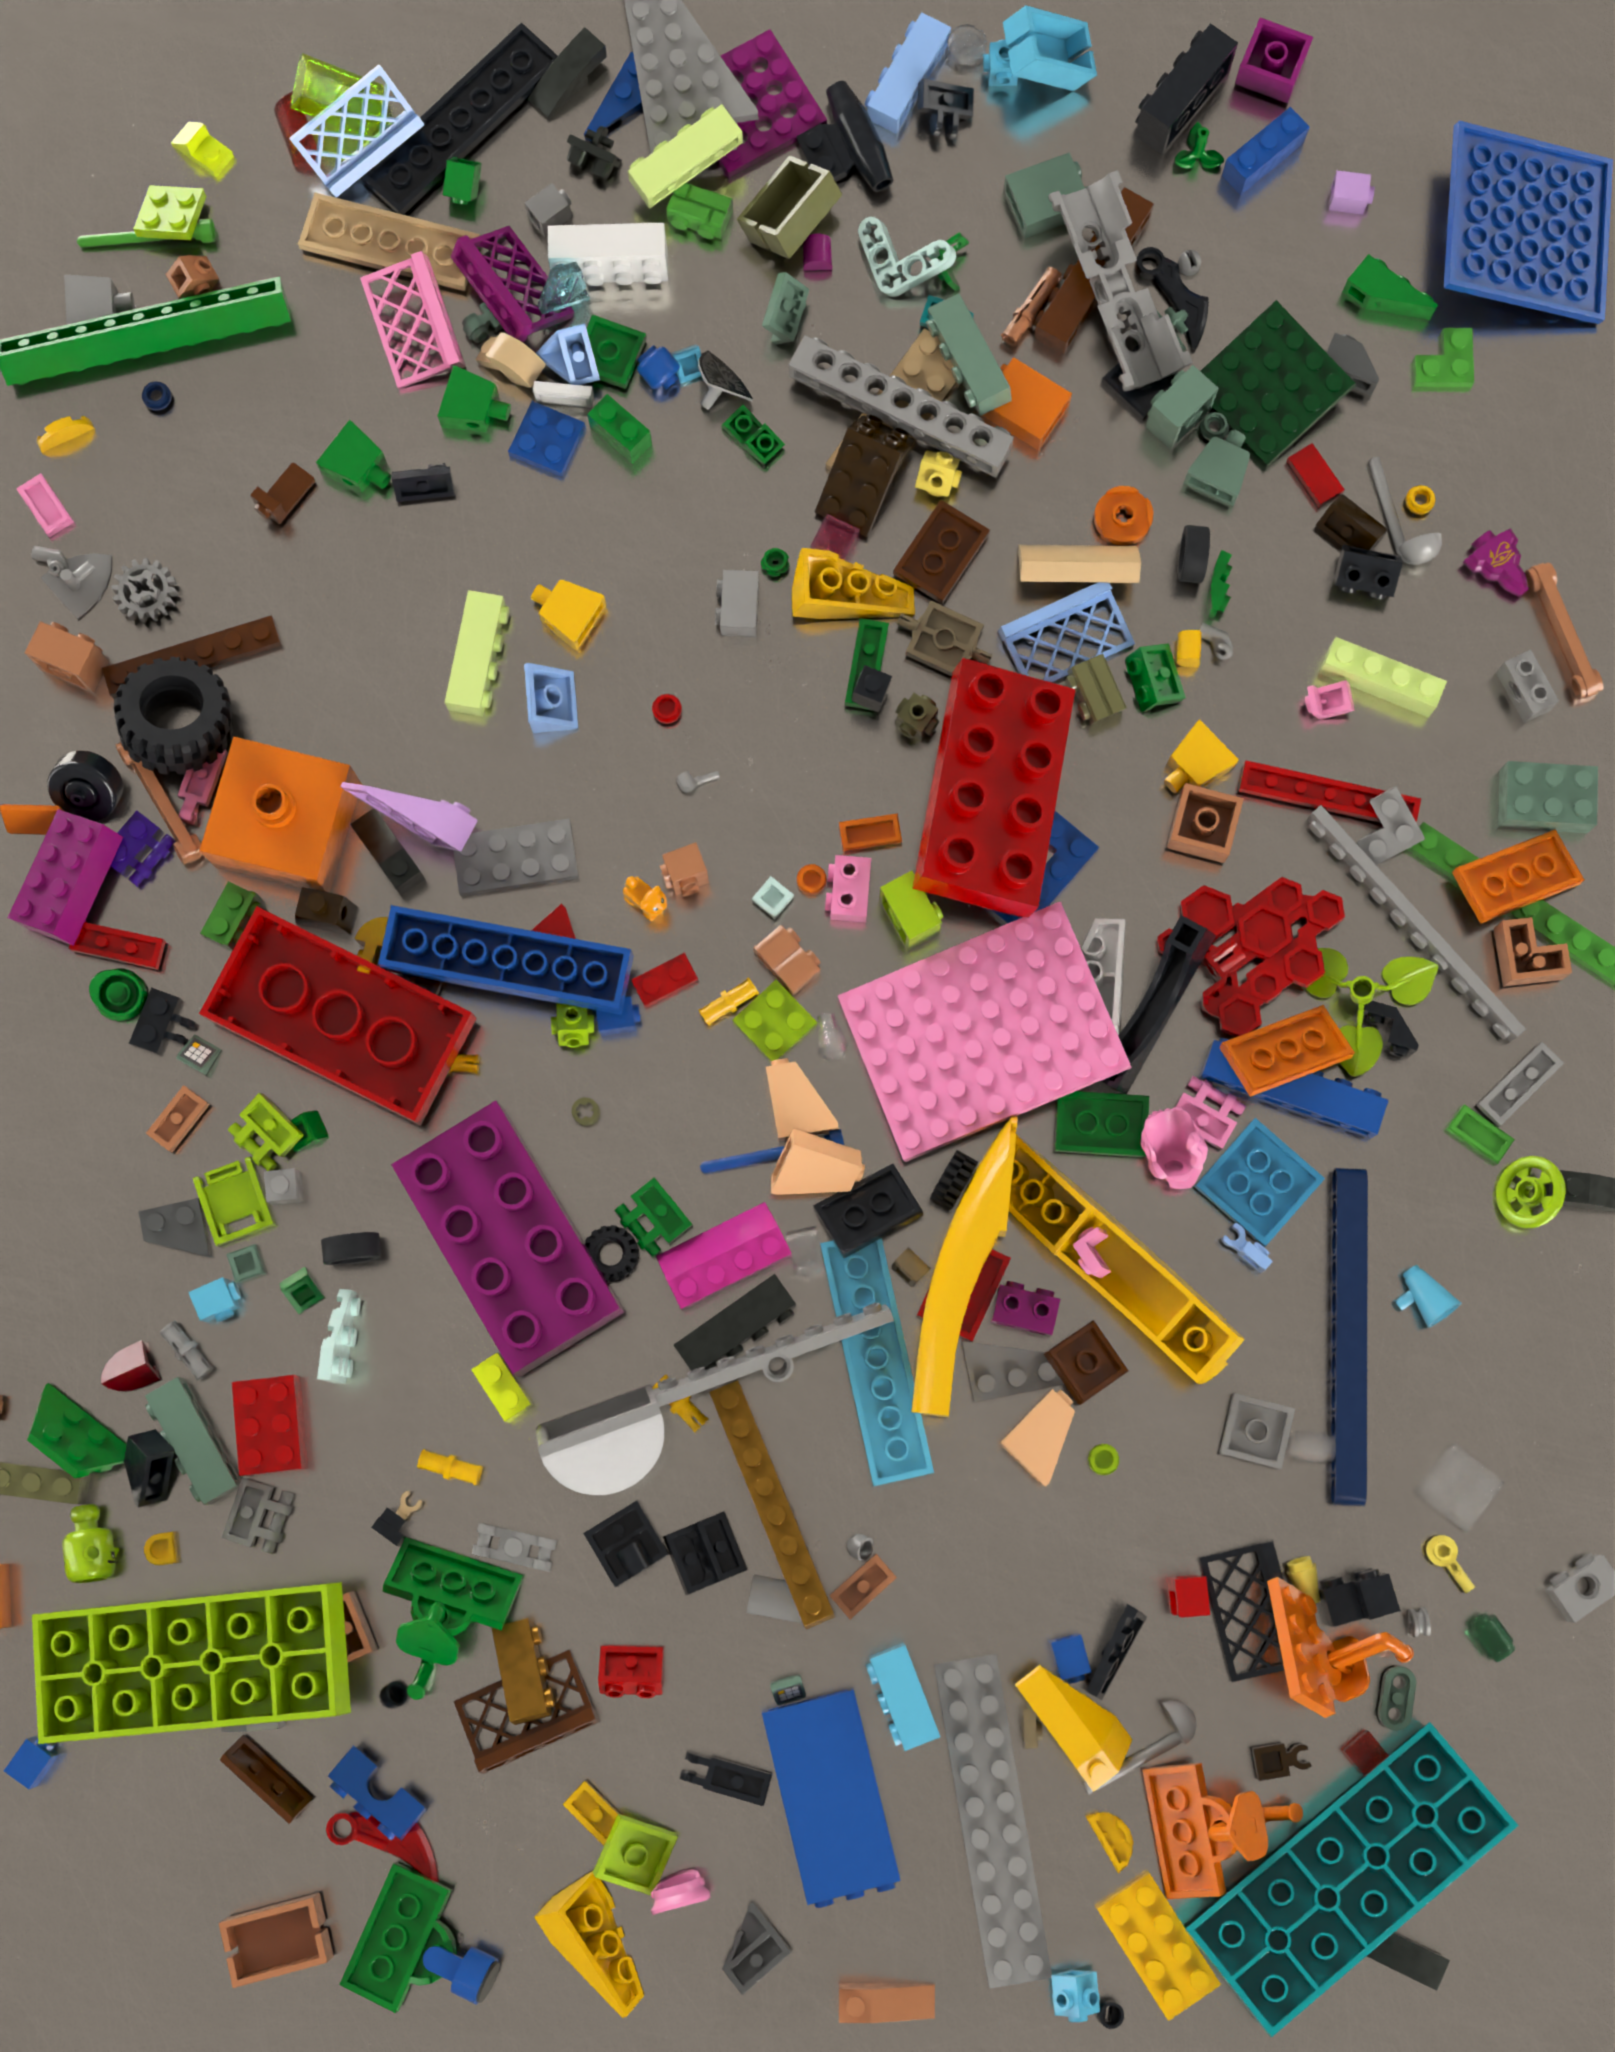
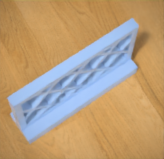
M377 65L289 139L316 172L327 189L335 197H338L425 124L413 111L383 68ZM380 75L385 82L384 95L369 94L370 83ZM390 90H391V92L394 94L395 97L389 96ZM352 97L363 98L361 114L347 112L348 101ZM368 99L383 100L381 116L367 114ZM388 101L400 102L405 109L396 118L386 117ZM329 116H341L339 132L324 130L325 120ZM346 117L360 118L359 134L344 133ZM366 119L380 121L379 132L374 136L364 135ZM308 134H317V150L305 149L299 141ZM324 135L338 137L337 153L322 151ZM344 138L358 139L357 150L354 153H342ZM310 155H316V160L314 161ZM321 156L336 158L335 168L327 175L320 169Z
M1097 582L1001 626L997 632L1001 641L1005 642L1018 673L1028 676L1027 672L1032 663L1045 668L1046 672L1043 680L1053 683L1068 676L1067 671L1075 666L1076 659H1080L1083 662L1091 659L1079 654L1084 639L1099 645L1094 657L1104 654V657L1107 658L1135 645L1111 592L1113 589L1111 584ZM1107 600L1111 609L1108 621L1093 615L1096 604ZM1091 607L1089 613L1083 612V610ZM1077 614L1087 618L1082 633L1066 627L1070 616ZM1114 617L1116 619L1117 624L1112 622ZM1064 619L1063 625L1056 623ZM1090 620L1106 625L1101 640L1086 635ZM1051 626L1060 630L1055 645L1040 640L1043 628ZM1110 627L1120 630L1126 642L1118 646L1105 642ZM1038 631L1036 638L1030 636V634ZM1064 632L1080 637L1075 652L1059 647ZM1021 638L1034 642L1029 657L1017 653L1013 642ZM1038 644L1053 649L1049 664L1033 659ZM1103 646L1109 648V650L1101 653ZM1057 651L1073 657L1068 669L1061 670L1052 666ZM1021 660H1024V661L1027 662L1025 668H1024V665H1023V663H1022ZM1050 671L1057 673L1053 676L1048 677Z

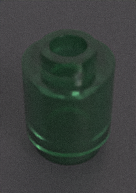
M1483 1613L1471 1622L1473 1628L1469 1633L1488 1658L1492 1657L1495 1662H1500L1515 1651L1516 1647L1512 1643L1514 1639L1495 1614L1488 1616L1486 1613Z

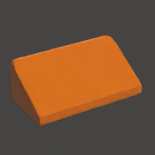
M0 805L5 828L10 834L46 835L57 810L64 811L60 806Z

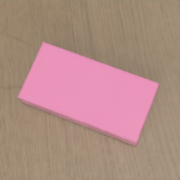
M41 473L16 488L49 538L74 523Z

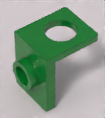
M960 232L945 241L950 245L958 242L953 246L956 252L969 244L968 239ZM943 249L939 250L940 256L937 257L941 261L944 259L943 254L946 252ZM950 267L937 274L941 281L945 280L947 285L955 291L960 288Z

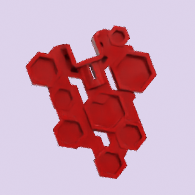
M1281 877L1244 905L1236 903L1232 906L1230 895L1205 885L1183 899L1180 903L1182 916L1214 933L1216 937L1212 943L1234 927L1237 930L1235 935L1218 947L1211 945L1201 962L1216 980L1215 984L1202 992V1010L1209 1015L1219 1018L1222 1032L1238 1037L1261 1027L1260 1006L1271 1002L1286 987L1295 983L1307 988L1323 977L1325 974L1322 951L1317 949L1316 936L1324 930L1329 931L1344 920L1345 913L1342 897L1325 890L1320 891L1315 896L1303 895L1301 884ZM1300 918L1306 919L1307 924L1298 929V937L1293 940L1291 925ZM1170 928L1157 936L1160 954H1163L1166 941L1172 932ZM1254 958L1264 960L1246 973V982L1239 986L1237 971Z

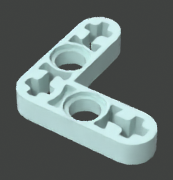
M867 217L859 225L858 234L880 291L890 297L903 294L945 271L955 262L956 251L953 246L944 240L934 241L899 261L888 229L882 221L875 217ZM872 226H875L877 228L874 230V234L876 239L880 241L878 243H876L873 237L868 235L871 233ZM886 249L888 251V259L883 264H878L876 261L878 252ZM941 249L946 251L943 254L944 259L942 261L937 258L940 256L939 250ZM921 261L923 265L921 273L917 276H912L910 272L912 264ZM890 277L896 279L893 282L894 287L892 288L887 286L890 283Z

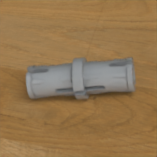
M176 1321L169 1323L160 1331V1335L176 1353L175 1357L177 1360L183 1361L197 1381L203 1379L213 1370L210 1363L197 1349L198 1344L186 1336Z

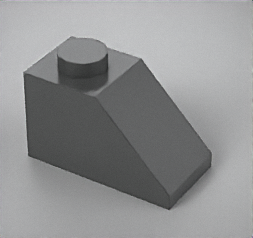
M1334 333L1327 354L1356 383L1353 389L1372 396L1379 377L1363 344L1356 341L1350 335Z

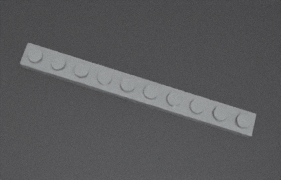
M1322 805L1314 810L1307 819L1310 823L1311 831L1317 837H1323L1329 843V849L1332 854L1339 860L1343 859L1350 866L1349 871L1352 876L1359 882L1363 881L1371 889L1370 894L1377 903L1384 904L1391 911L1390 916L1393 921L1401 927L1404 926L1412 934L1410 937L1414 944L1420 949L1424 948L1432 956L1431 961L1439 966L1438 969L1443 972L1445 970L1453 979L1451 983L1455 989L1461 994L1466 993L1473 1001L1472 1006L1476 1012L1483 1017L1487 1016L1494 1024L1492 1027L1496 1034L1502 1039L1507 1038L1509 1042L1521 1035L1526 1028Z

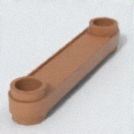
M1548 562L1530 567V569L1525 571L1528 588L1531 592H1536L1572 675L1570 684L1574 695L1580 699L1598 694V692L1603 690L1601 675L1596 669L1591 668L1557 589V574L1553 565Z
M120 741L115 746L122 761L126 766L131 764L176 841L173 843V847L182 864H191L201 859L203 854L199 851L201 842L195 833L189 835L153 771L144 768L141 761L139 763L135 762L129 756V752L124 750Z

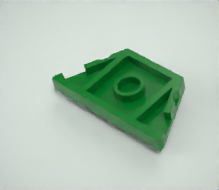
M47 1383L41 1393V1399L35 1412L27 1441L75 1479L88 1476L92 1472L101 1473L109 1471L113 1465L124 1463L126 1444L51 1384Z

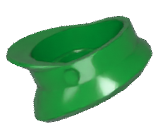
M124 968L101 971L92 978L89 985V994L97 1010L104 1017L112 1020L125 1021L139 1015L148 997L143 980L133 971Z

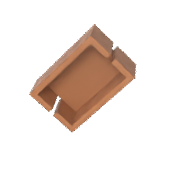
M320 1892L230 1916L219 1922L224 1951H231L237 1946L239 1952L233 1953L226 1959L232 1988L329 1962L334 1957L328 1928L321 1929V1925L326 1922Z

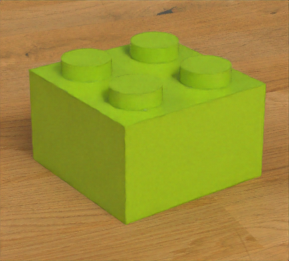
M912 870L881 886L879 901L907 951L938 936L942 924L941 919L943 918L937 903H930L927 892L912 889L915 876Z

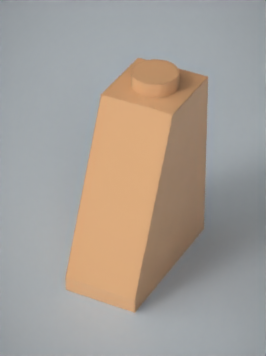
M788 1058L771 1061V1066L766 1067L779 1142L787 1141L793 1128L815 1136L838 1130V1121L796 1061L789 1063Z
M793 1128L770 1176L771 1193L783 1195L851 1191L855 1181L859 1182L864 1174L865 1164H862L861 1151Z
M1051 1389L999 1442L1042 1487H1046L1051 1481L1075 1410L1071 1407L1074 1402L1061 1389L1057 1393Z

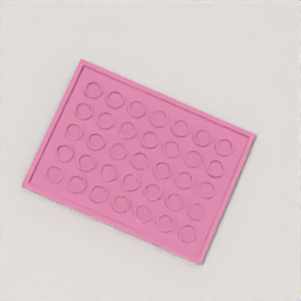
M1061 901L1034 912L1029 918L1022 917L838 995L904 1162L1008 1120L1011 1116L1020 1115L1131 1068Z

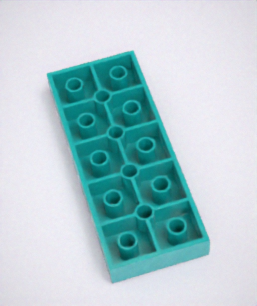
M1429 1722L1191 1923L1185 1931L1271 2038L1519 1825L1431 1722Z

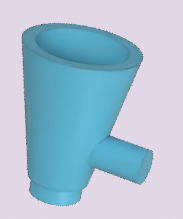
M1418 1265L1413 1266L1402 1275L1405 1278L1409 1291L1395 1300L1402 1311L1415 1302L1428 1328L1445 1319L1462 1304L1426 1271L1420 1269Z

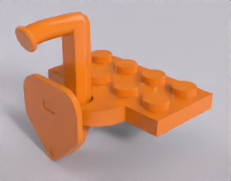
M1279 1577L1267 1581L1289 1696L1322 1717L1326 1718L1336 1714L1333 1702L1335 1699L1340 1702H1346L1366 1692L1370 1684L1366 1658L1387 1649L1395 1654L1399 1662L1406 1663L1413 1658V1649L1387 1632L1375 1634L1361 1641L1353 1636H1346L1331 1642L1325 1632L1317 1625L1315 1615L1317 1607L1311 1596L1306 1595Z
M1202 1763L1149 1767L1142 1770L1166 1899L1220 1897L1227 1894L1221 1861L1231 1858L1237 1850L1247 1861H1254L1264 1857L1268 1850V1836L1265 1823L1285 1820L1298 1823L1303 1817L1302 1807L1297 1803H1292L1289 1806L1262 1807L1260 1798L1254 1791H1246L1236 1795L1232 1807L1219 1797L1208 1796Z

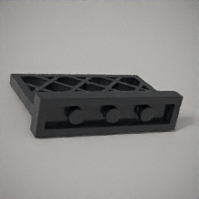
M1264 1541L1200 1557L1203 1573L1207 1578L1208 1592L1231 1681L1236 1682L1283 1671V1663L1271 1665L1262 1659L1270 1643L1280 1648L1279 1643L1273 1640L1277 1633L1276 1627L1270 1637L1254 1628L1262 1612L1274 1618L1267 1581L1276 1577L1284 1580L1274 1541ZM1256 1551L1259 1566L1252 1575L1237 1566L1243 1554ZM1238 1555L1234 1563L1226 1559ZM1222 1560L1232 1566L1223 1582L1211 1575L1208 1562ZM1234 1569L1251 1578L1242 1594L1226 1585ZM1260 1570L1262 1571L1264 1581L1256 1577ZM1213 1581L1220 1585L1217 1592H1215ZM1253 1581L1266 1587L1268 1595L1262 1606L1245 1596ZM1223 1588L1240 1597L1231 1613L1221 1608L1218 1604L1217 1598ZM1242 1600L1259 1609L1250 1625L1234 1616ZM1268 1601L1270 1602L1272 1612L1265 1609ZM1221 1612L1228 1616L1225 1624L1223 1623ZM1231 1619L1248 1628L1239 1644L1229 1639L1226 1635L1225 1629ZM1251 1631L1267 1640L1259 1656L1242 1647ZM1229 1643L1236 1647L1233 1655L1231 1654ZM1239 1650L1256 1660L1250 1671L1236 1673L1233 1661ZM1259 1662L1267 1666L1264 1668L1255 1669Z

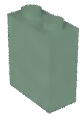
M1070 152L1005 175L1004 191L1024 239L1065 224L1061 212H1056L1052 208V202L1048 198L1050 193L1060 191L1061 195H1067L1088 187H1084L1081 180L1082 171L1077 161L1073 162Z

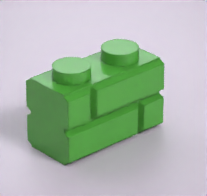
M685 183L673 192L667 206V218L677 229L686 230L690 228L696 230L704 238L713 239L717 237L722 239L733 212V198Z

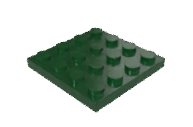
M1277 300L1200 371L1219 388L1212 409L1226 417L1227 423L1232 430H1237L1245 435L1244 443L1267 467L1356 386V383Z

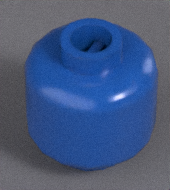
M653 345L637 359L640 363L637 371L652 389H658L663 386L667 390L679 379L675 374L679 371L680 364L664 346L657 348Z

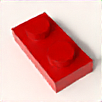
M685 952L631 979L645 1008L699 981Z

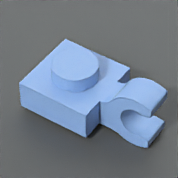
M1234 1223L1231 1228L1238 1233L1237 1240H1230L1229 1237L1224 1235L1221 1238L1222 1242L1226 1246L1235 1249L1237 1254L1260 1273L1264 1272L1273 1262L1268 1257L1269 1251L1258 1242L1254 1244L1249 1241L1247 1242L1244 1228Z

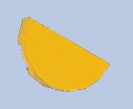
M67 416L47 425L44 428L46 433L43 436L37 437V444L41 453L95 428L91 420L86 416H81L77 420H72L70 416Z
M1096 1811L1085 1815L1119 1874L1129 1864L1133 1853L1134 1841L1130 1829L1119 1817L1109 1812Z

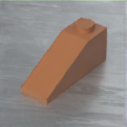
M839 1982V2023H883L935 2019V1984Z

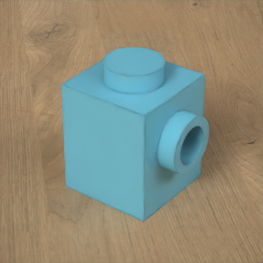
M224 1277L188 1292L199 1320L203 1322H209L213 1319H216L217 1322L226 1320L234 1316V1310L240 1308L238 1299L241 1298V1294L234 1281L230 1283V1280Z

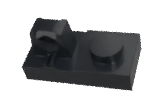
M445 463L430 464L427 469L422 470L413 469L392 472V483L397 502L455 496L450 466L446 467Z

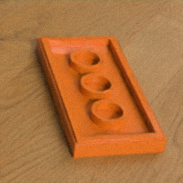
M1556 829L1459 866L1452 871L1454 878L1480 924L1578 886L1585 880Z
M1324 1005L1222 1042L1220 1046L1221 1052L1250 1097L1351 1059L1355 1053Z

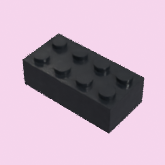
M1211 23L1203 32L1199 30L1190 43V49L1186 53L1182 51L1173 63L1174 68L1169 74L1165 72L1156 84L1157 89L1152 95L1148 93L1138 107L1141 111L1135 121L1137 124L1135 136L1163 155L1230 73L1238 42Z

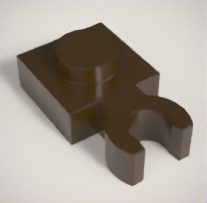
M1284 1743L1253 1747L1252 1754L1257 1780L1263 1781L1290 1776L1289 1766L1302 1770L1310 1768L1311 1762H1299L1297 1760L1298 1752L1308 1750V1746L1296 1744L1290 1751H1286Z

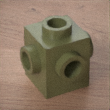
M913 693L909 700L904 698L895 711L898 714L896 726L899 731L909 738H915L919 742L922 741L926 734L931 735L939 723L937 719L938 708L935 707L936 703L923 694L920 697ZM916 711L921 716H915L913 712Z

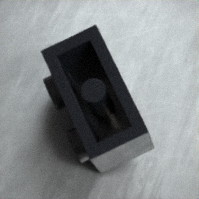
M1342 545L1334 576L1335 585L1340 586L1339 589L1348 593H1356L1357 590L1366 591L1370 597L1385 599L1386 596L1394 597L1403 561L1401 556Z

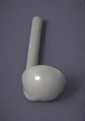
M1374 457L1370 459L1368 463L1398 556H1401L1402 561L1412 565L1431 561L1439 554L1441 549V533L1423 534L1405 541L1380 458Z
M1169 1700L1162 1702V1707L1175 1732L1124 1760L1119 1773L1098 1789L1181 1743L1186 1745L1191 1741L1197 1729L1194 1712L1181 1701ZM1086 1782L1082 1783L1088 1795L1093 1793Z

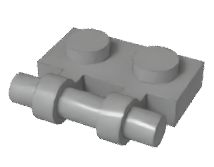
M242 1478L221 1538L251 1548L254 1546L258 1536L265 1539L261 1551L273 1554L276 1544L281 1542L283 1534L280 1532L286 1515L290 1516L292 1510L290 1504L294 1494L282 1490L279 1501L276 1502L270 1500L274 1487ZM266 1509L274 1511L269 1529L261 1527Z

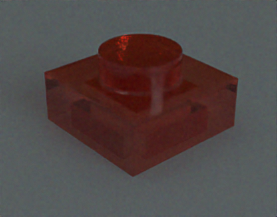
M1365 1730L1343 1749V1752L1363 1776L1369 1774L1389 1757L1368 1730Z

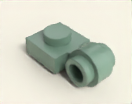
M484 302L479 305L482 315L477 316L476 313H472L462 321L463 331L470 340H474L476 343L487 338L489 335V325H491L495 332L503 329Z

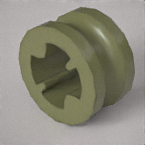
M583 1097L574 1102L571 1113L576 1122L589 1126L598 1120L600 1108L593 1099ZM591 1104L593 1109L590 1110L594 1112L592 1117L585 1116L583 1119H580L578 1116L581 1114L578 1111L581 1105L587 1107Z

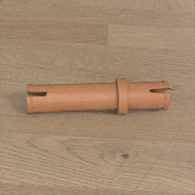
M1048 267L1024 304L1013 313L1014 318L1001 334L1002 340L1008 345L1016 346L1027 328L1033 326L1036 315L1063 278L1057 269Z

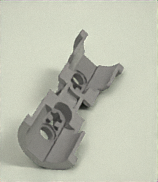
M1118 170L1108 173L1104 178L1085 189L1067 195H1061L1060 191L1050 193L1048 198L1052 202L1053 210L1061 212L1087 279L1090 278V284L1098 302L1097 307L1123 371V374L1119 376V380L1123 383V390L1130 391L1169 377L1188 367L1193 362L1189 351H1182L1169 315L1166 314L1159 318L1148 288L1137 292L1134 290L1125 267L1137 261L1125 228L1132 224V220L1118 187L1123 182ZM1084 228H1090L1095 232V242H1087L1083 238L1082 230ZM1098 245L1100 246V248H1099L1097 251H1095V250L1091 251L1092 249L1096 248ZM1097 257L1099 260L1105 261L1106 264L1103 267L1096 263ZM1117 314H1125L1127 318L1124 321L1122 319L1118 320ZM1129 327L1132 328V329L1126 331L1124 334H1121V331H1122L1124 328H1125L1126 330H1127ZM1127 337H1133L1137 340L1139 345L1137 351L1132 352L1126 348L1125 339Z

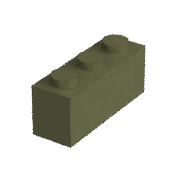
M0 1462V1495L69 1504L87 1503L91 1473L88 1476L75 1479L62 1469Z

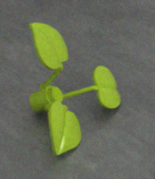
M1317 948L1319 951H1322L1325 974L1305 989L1313 996L1329 998L1335 993L1337 986L1349 988L1351 1000L1358 1004L1357 1027L1345 1025L1339 1028L1355 1052L1351 1059L1339 1063L1350 1076L1358 1077L1369 1071L1375 1065L1382 1052L1383 1041L1379 1030L1374 1027L1362 1028L1364 1005L1372 1001L1375 990H1391L1393 999L1400 1004H1418L1431 991L1439 968L1436 963L1420 957H1400L1390 961L1383 969L1382 976L1388 984L1386 986L1380 985L1377 982L1374 983L1366 976L1356 977L1353 981L1341 982L1348 974L1346 958L1334 949Z

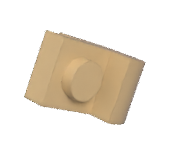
M502 332L497 337L490 336L482 345L481 351L475 359L482 367L500 370L513 384L530 388L546 365L527 345Z

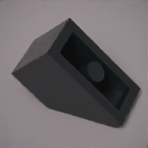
M156 1429L130 1435L127 1439L124 1464L134 1502L138 1508L165 1501L167 1496L174 1449Z

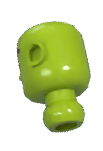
M96 1504L73 1507L70 1512V1518L75 1524V1531L68 1533L64 1537L62 1545L66 1577L72 1583L95 1582L112 1577L116 1570L115 1558L119 1548L114 1547L113 1533L110 1529L98 1528V1520L100 1518L99 1507Z

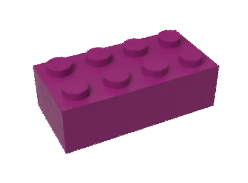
M58 809L7 918L28 930L74 946L123 837L104 824Z

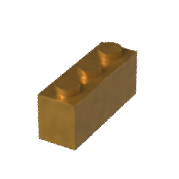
M526 1618L504 1624L502 1631L491 1628L510 1722L518 1725L552 1716L551 1707L555 1706V1700L551 1687H546L544 1676L549 1675L545 1656L540 1657L538 1645L542 1644L539 1626H534V1623Z

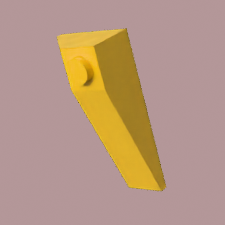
M802 548L800 550L792 585V616L813 619L900 617L901 613L909 617L915 615L914 587L887 575L872 573L863 569L864 565L857 562L852 564L838 558L839 554L832 551Z
M1041 1665L1015 1683V1686L1093 1792L1119 1773L1133 1739L1115 1714L1107 1709L1105 1710L1091 1698L1081 1694Z
M592 1871L553 1896L534 1918L550 1943L606 2002L624 2018L644 1997L633 1960L626 1955L621 1938L625 1937L622 1927H617L611 1910L615 1908L612 1897L602 1881L595 1878Z

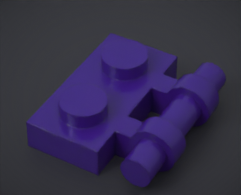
M136 810L117 832L123 839L110 866L123 876L132 867L135 872L128 880L138 887L145 878L148 880L153 874L151 870L161 858L165 859L171 853L169 849L176 841L168 834L160 842L156 841L155 838L162 830ZM150 847L152 849L151 853L142 863L139 862L138 858Z

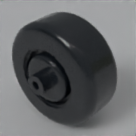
M78 750L66 753L56 762L47 779V790L55 806H60L65 812L96 822L107 818L116 808L123 795V781L116 767L106 758L90 751Z

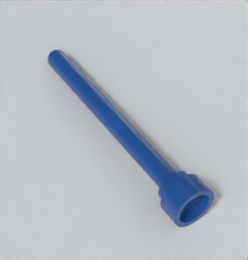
M841 1129L829 1131V1134L824 1135V1139L844 1145ZM785 1146L704 1161L700 1165V1170L703 1173H711L778 1160Z

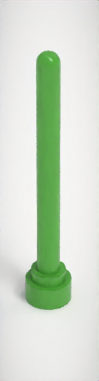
M212 218L200 219L199 223L196 224L192 238H196L197 241L201 240L202 243L215 242L216 231ZM131 231L80 236L77 239V244L85 248L174 239L137 237L135 232Z

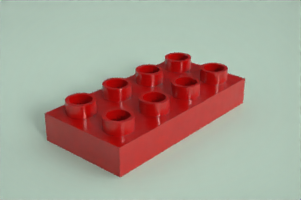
M962 658L952 672L912 889L1018 917L1029 918L1039 907L1076 689L970 659Z
M258 906L255 908L199 1012L207 1020L420 1126L477 1019L471 1011ZM358 966L370 971V973L357 971Z

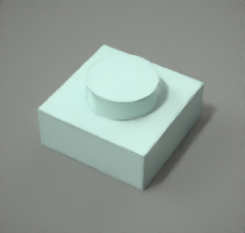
M770 876L753 896L752 902L773 919H776L794 898V894Z

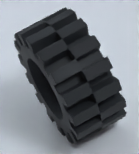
M956 1150L930 1198L952 1209L977 1166L978 1161Z
M615 1225L601 1226L598 1230L592 1231L591 1236L586 1238L585 1246L606 1281L616 1282V1280H623L634 1271L633 1269L638 1263L639 1250L635 1239L625 1229ZM607 1242H615L622 1248V1258L615 1265H606L599 1258L600 1248Z

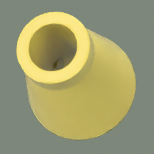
M1310 1556L1299 1557L1289 1561L1286 1574L1293 1586L1306 1595L1311 1596L1315 1604L1320 1602L1316 1563H1312Z

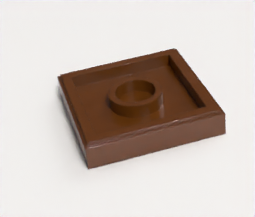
M1094 1320L1044 1353V1356L1078 1405L1083 1404L1129 1371Z

